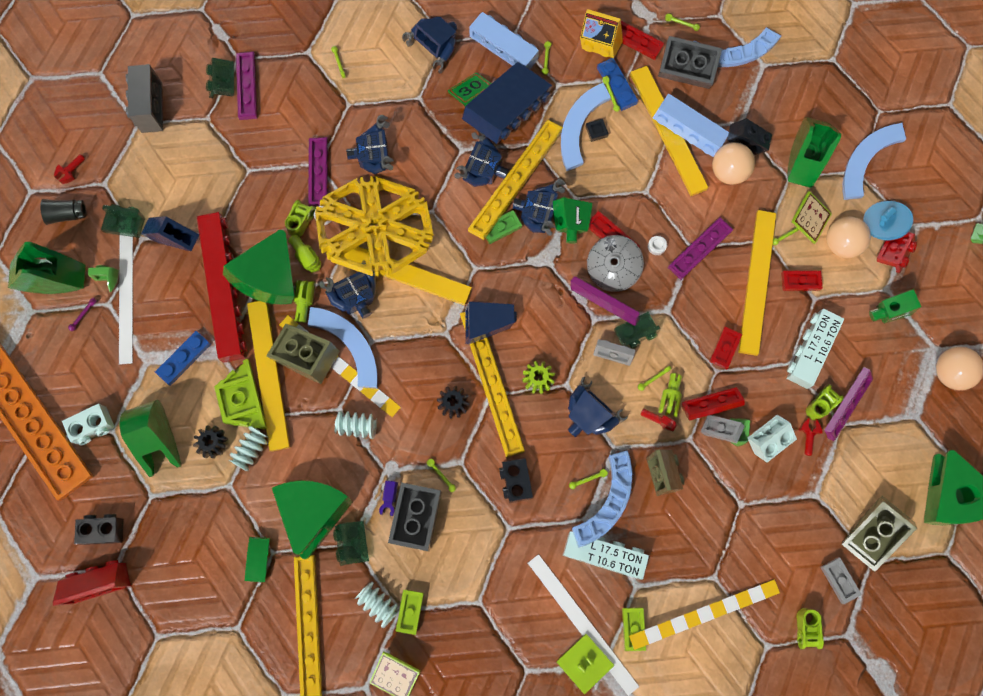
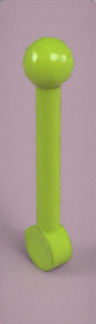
M669 13L665 16V20L668 22L672 20L674 22L693 28L695 31H698L700 29L699 24L694 25L683 20L674 18Z
M549 41L544 44L546 49L544 68L542 69L544 75H547L549 72L547 68L549 49L551 48V42Z
M333 46L331 51L335 55L342 79L346 78L337 53L338 48Z
M605 76L603 77V83L606 84L614 105L613 110L618 112L620 106L617 105L609 84V77Z
M796 227L783 236L774 238L773 245H778L779 241L792 235L799 229Z
M668 366L645 383H640L638 390L643 391L647 385L672 369L671 366Z
M429 459L427 465L436 471L449 487V491L454 492L456 486L451 484L436 467L434 460Z
M602 469L598 474L577 482H570L569 487L575 489L578 485L598 477H606L608 472Z

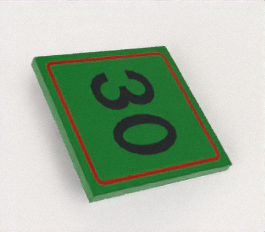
M476 72L449 89L448 93L466 106L492 83Z

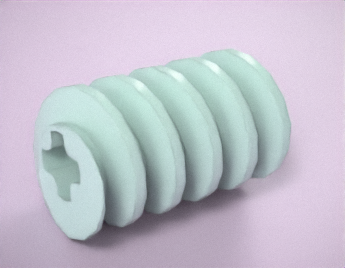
M339 410L335 420V434L338 431L339 435L342 436L346 431V435L349 437L354 433L355 437H359L361 434L362 438H366L369 434L370 439L375 438L377 418L373 420L372 414L366 419L365 413H362L361 417L358 418L357 412L354 413L353 417H350L349 411L346 412L345 416H342V411Z
M251 426L248 427L251 434H243L247 440H239L242 447L235 446L234 448L238 453H230L233 460H229L245 471L250 470L246 464H254L251 457H259L256 450L263 451L260 444L267 445L268 443L265 439L267 436Z
M371 582L355 599L359 597L357 602L359 606L365 603L364 611L371 609L370 617L377 614L375 622L378 623L383 620L381 627L385 628L398 614V612H395L397 605L395 604L390 607L391 599L384 601L385 593L378 596L380 588L372 590L371 588L374 583Z

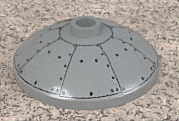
M612 235L599 240L592 247L587 258V269L592 281L600 288L611 292H619L632 287L639 280L644 266L643 255L637 244L631 239L619 235ZM617 259V265H612L611 260Z

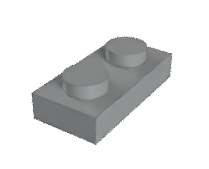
M598 339L593 355L630 366L635 350L607 340Z
M708 415L700 432L706 436L737 444L745 426L741 422Z
M836 558L820 567L841 604H846L862 595L841 558Z

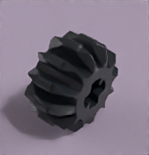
M447 386V393L440 391V395L443 398H437V402L442 404L437 407L438 410H443V416H446L449 412V418L453 419V413H456L458 418L461 417L459 411L466 414L467 410L464 407L470 406V403L465 401L469 396L468 394L463 395V388L457 392V386L453 387V391H450V388ZM452 398H455L458 403H455V406H451L449 400L452 401Z
M209 425L205 427V431L198 429L201 435L194 436V439L198 440V442L193 444L194 447L198 448L196 453L202 454V457L206 459L209 456L215 459L216 453L223 455L221 448H227V445L223 444V442L228 440L227 437L223 436L225 431L219 430L217 426L211 428ZM209 440H213L212 445L208 444Z

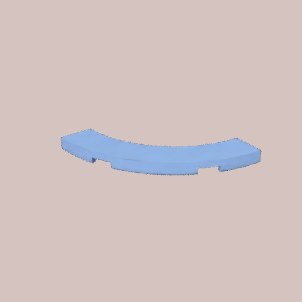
M766 27L758 37L747 45L722 50L718 67H733L755 61L769 52L780 40L781 35Z
M604 83L584 93L574 103L566 116L561 133V156L566 171L582 166L584 163L579 148V135L588 115L603 103L610 101L611 97Z
M902 123L893 124L875 131L865 138L854 150L845 167L842 182L844 200L858 199L864 196L863 179L868 163L881 149L906 140Z
M310 307L308 326L334 334L352 353L358 373L357 386L377 389L378 373L375 358L360 331L349 321L333 312Z
M628 450L609 455L608 459L612 476L609 495L603 507L596 515L572 528L578 548L586 546L605 535L615 525L625 510L632 489V466Z

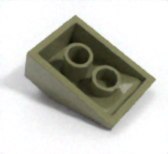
M285 324L268 352L267 357L321 384L340 351L328 340Z
M659 449L646 458L657 496L683 489L684 478L678 472L677 466H679L677 455H673L672 450Z
M881 496L842 542V545L875 572L917 530V526L911 518L885 497Z

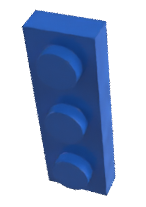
M614 58L597 64V69L602 78L605 76L609 77V84L616 103L620 106V110L623 111L636 105L638 99Z
M195 331L155 373L171 386L211 344L200 333Z

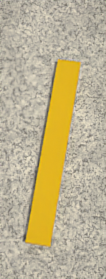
M645 66L632 71L630 76L690 196L706 191L708 186L684 138L653 119L664 99L648 67Z
M550 120L545 122L469 226L468 232L483 240L487 237L560 136L563 127Z
M761 210L756 212L741 334L743 335L739 342L738 353L759 355L776 213Z
M359 246L344 255L346 259L362 264L363 260L366 261V264L370 262L369 251ZM409 264L393 274L391 268H389V275H386L385 270H379V275L464 306L472 290L470 286Z
M261 301L247 303L264 418L267 426L269 450L272 452L290 448L277 362L267 357L274 344L268 304Z
M462 312L460 317L465 329V312ZM488 337L469 344L506 458L524 453L525 450Z
M311 555L308 559L294 557L300 696H322L315 555Z

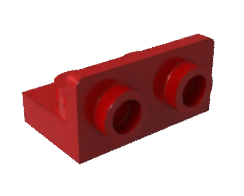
M908 232L901 238L886 240L877 256V262L896 267V272L901 273L902 269L906 268L909 263L910 253H914L916 250L915 234Z

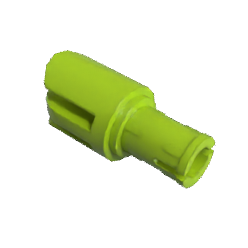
M292 235L288 242L295 249V257L299 263L310 272L319 271L321 262L311 246L305 245L299 235Z
M296 280L293 301L297 305L294 319L296 322L307 323L308 306L313 304L314 281Z
M676 373L670 374L668 388L663 390L658 413L662 414L665 400L668 399L665 415H670L673 402L676 401L673 417L678 416L682 394L679 391L682 376L678 374L675 381Z

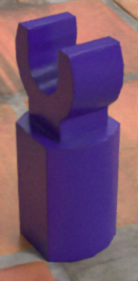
M385 481L382 497L384 504L379 509L380 515H383L385 508H390V516H394L395 509L393 503L396 502L398 482Z

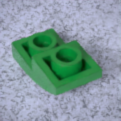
M249 537L244 581H266L270 538Z

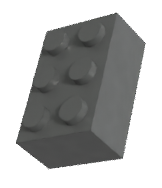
M669 36L658 77L710 89L714 82L722 48Z
M150 64L128 66V74H126V82L128 84V90H126V98L128 100V107H126L127 117L133 121L134 126L141 133L163 131L161 80Z
M401 482L388 540L389 544L430 552L442 495L441 490Z

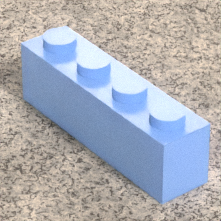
M482 12L469 27L472 39L512 66L520 62L528 69H531L538 60L539 50L535 45L523 40L519 34L511 32L507 26L495 21L491 15H486Z
M669 93L653 116V119L659 124L664 125L673 133L681 136L690 144L695 145L712 157H714L728 137L729 132Z

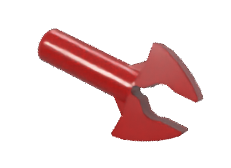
M79 154L67 167H61L58 164L54 177L58 180L65 174L59 180L62 184L74 181L75 178L72 176V172L85 160V157Z
M646 409L641 411V416L660 424L663 429L674 432L677 425L665 415L661 417Z
M810 418L806 419L799 428V431H803L806 434L804 451L806 456H812L814 436L823 433L817 419L814 420L813 430L809 428Z

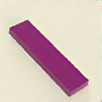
M254 52L236 53L239 120L258 119Z
M327 137L309 138L308 206L316 208L320 206L322 197L328 194Z
M718 218L668 266V269L682 280L733 229L723 219Z
M576 276L571 280L572 291L636 326L640 316L638 311Z
M865 367L862 369L824 430L828 439L836 440L871 384L873 377L870 369Z

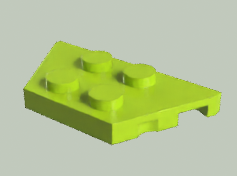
M245 359L238 369L232 370L224 380H221L214 386L222 421L228 425L267 429L251 364L248 359Z

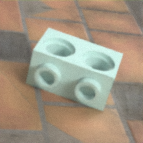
M101 404L94 405L62 421L70 442L78 445H85L92 438L106 435L110 429L115 428L107 407ZM101 417L100 424L96 426L97 419ZM82 426L83 430L78 435V429Z
M779 415L773 417L748 437L754 454L765 462H769L797 440L791 423Z

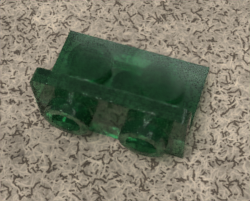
M212 58L210 64L206 66V75H209V80L206 82V91H209V98H213L214 94L233 97L234 61Z
M115 204L110 206L103 205L102 209L106 213L101 227L103 233L140 238L145 217L139 209L134 207L122 208Z
M646 312L639 316L636 326L626 322L615 327L614 331L622 346L634 349L641 345V341L645 339L650 341L656 338L661 328L659 325H655L649 312Z
M364 521L343 523L335 526L333 537L334 541L337 542L336 559L340 566L368 562L369 556Z

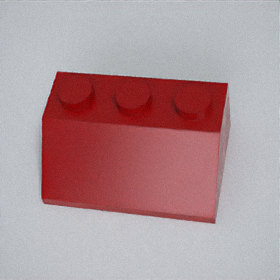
M113 560L105 563V567L102 568L94 566L85 569L86 573L78 574V572L65 575L66 579L59 580L57 583L53 606L72 605L131 587L126 563H119L118 560Z

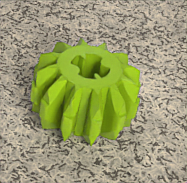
M534 361V368L528 364L527 369L529 371H523V375L526 377L522 379V382L528 383L525 387L526 389L533 387L532 393L534 394L536 389H539V393L543 394V387L549 391L550 386L548 384H554V380L551 378L555 376V373L549 372L552 368L551 366L544 368L545 362L538 366V362ZM538 374L539 376V374H541L542 381H539V379L538 381H536L535 375Z

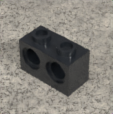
M745 118L730 124L727 141L744 144L752 151L753 155L769 151L772 134Z
M526 458L502 462L499 472L501 480L505 479L506 487H503L504 499H508L509 503L533 499ZM515 466L519 469V474L511 476L508 473V469ZM520 486L523 490L522 495H513L512 488Z
M104 514L103 518H96L97 515H84L83 519L75 520L74 544L123 543L124 519L116 518V514ZM111 524L112 531L108 534L107 526ZM89 525H91V526H92V531H91V533L88 535V534H87V527H88Z

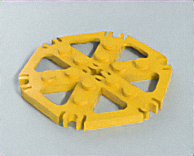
M370 176L369 182H364L363 177H360L359 184L358 178L325 195L320 200L322 208L317 206L315 211L321 252L330 251L327 254V259L331 260V262L373 276L372 270H375L376 276H379V270H385L386 275H389V268H391L393 274L423 256L429 250V244L425 242L432 243L434 236L425 198L417 199L419 198V192H415V189L376 176V182H374L372 176ZM385 190L402 197L381 209L378 192ZM351 193H358L362 210L337 201ZM417 213L421 216L423 230L398 222L411 214ZM326 221H334L349 226V228L327 239L324 224ZM387 240L410 247L413 251L399 261H391ZM367 241L370 257L368 264H360L344 257L347 252Z

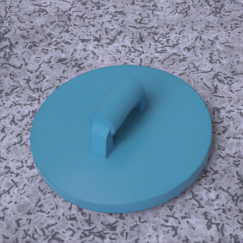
M883 201L868 208L864 214L863 221L869 227L871 236L881 240H895L903 237L911 230L913 214L904 204L895 201Z

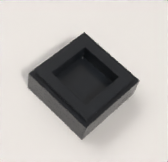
M603 119L589 122L585 125L591 142L607 138L609 135Z

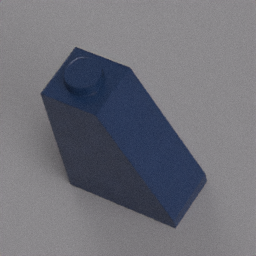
M167 216L148 218L141 233L157 243L187 251H192L199 237V234Z
M468 302L465 307V344H472L510 329L517 320L514 304Z

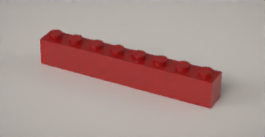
M219 212L197 216L217 358L223 363L246 358L247 345L242 338L244 326L240 323L239 316L242 315L240 305H237L236 299L239 298L238 289L223 275L224 265L233 260L232 253L229 252L228 246H231L229 235H226L228 223L226 218H223Z

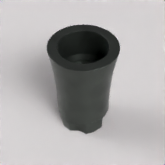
M41 200V216L46 225L86 218L87 212L83 200Z

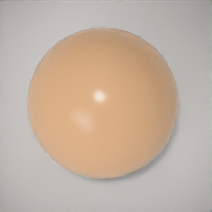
M728 143L722 146L715 153L712 162L715 176L721 182L729 185H736L746 181L753 173L755 167V158L752 151L741 143Z
M848 216L836 220L829 227L826 240L830 250L837 256L854 258L861 255L868 248L871 233L864 221Z
M953 347L943 352L938 358L936 373L939 380L948 388L967 390L976 386L983 378V360L977 352L970 348Z

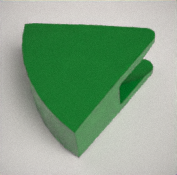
M804 117L790 152L787 171L788 182L812 188L836 149L842 135L830 123Z
M284 230L276 231L228 262L223 268L224 277L240 292L255 300L270 304H292L294 290L286 232Z
M24 242L10 263L8 288L39 294H59L84 289L86 265L36 243Z
M159 400L134 407L121 414L119 427L122 439L149 477L154 476L152 452L161 450L171 464L177 468L182 466L172 430L163 405Z
M955 450L947 451L945 457L942 454H935L932 459L924 523L946 526L983 520V475Z
M292 481L272 487L293 553L300 555L302 559H308L352 504V500L347 495L319 482Z

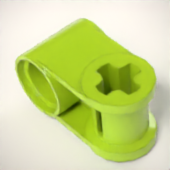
M300 200L294 202L285 220V226L290 236L297 234L301 237L304 234L309 222L314 217V206L309 207L302 204ZM293 225H299L297 228H291Z
M830 384L822 389L817 397L807 406L806 414L811 420H819L828 415L844 399L843 396H839L831 388ZM815 406L820 408L821 414L816 412Z
M802 608L797 613V642L800 649H805V647L823 649L822 619L816 610ZM811 613L812 621L807 624L806 615Z

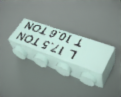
M825 309L813 314L810 320L812 325L810 329L805 331L802 337L804 342L802 346H798L794 354L797 356L795 361H792L787 368L789 374L786 379L806 389L815 384L844 318Z
M569 532L562 556L643 580L649 555L644 554L645 550L633 547L632 550L624 548L625 544L616 541L610 544L605 542L606 538L603 537L578 548L573 532Z

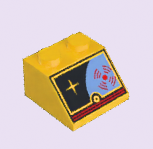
M587 9L580 36L582 49L587 52L598 53L604 57L614 58L623 42L621 19Z

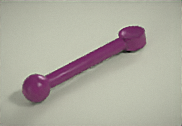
M95 298L90 299L88 305L74 323L68 326L70 331L76 330V325L90 307L96 303L97 300Z

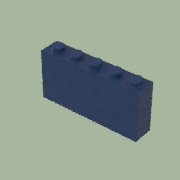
M517 62L465 106L462 120L498 144L502 139L505 140L513 129L516 130L523 120L526 121L533 111L536 112L543 102L546 103L551 96L550 90L552 85L520 62Z

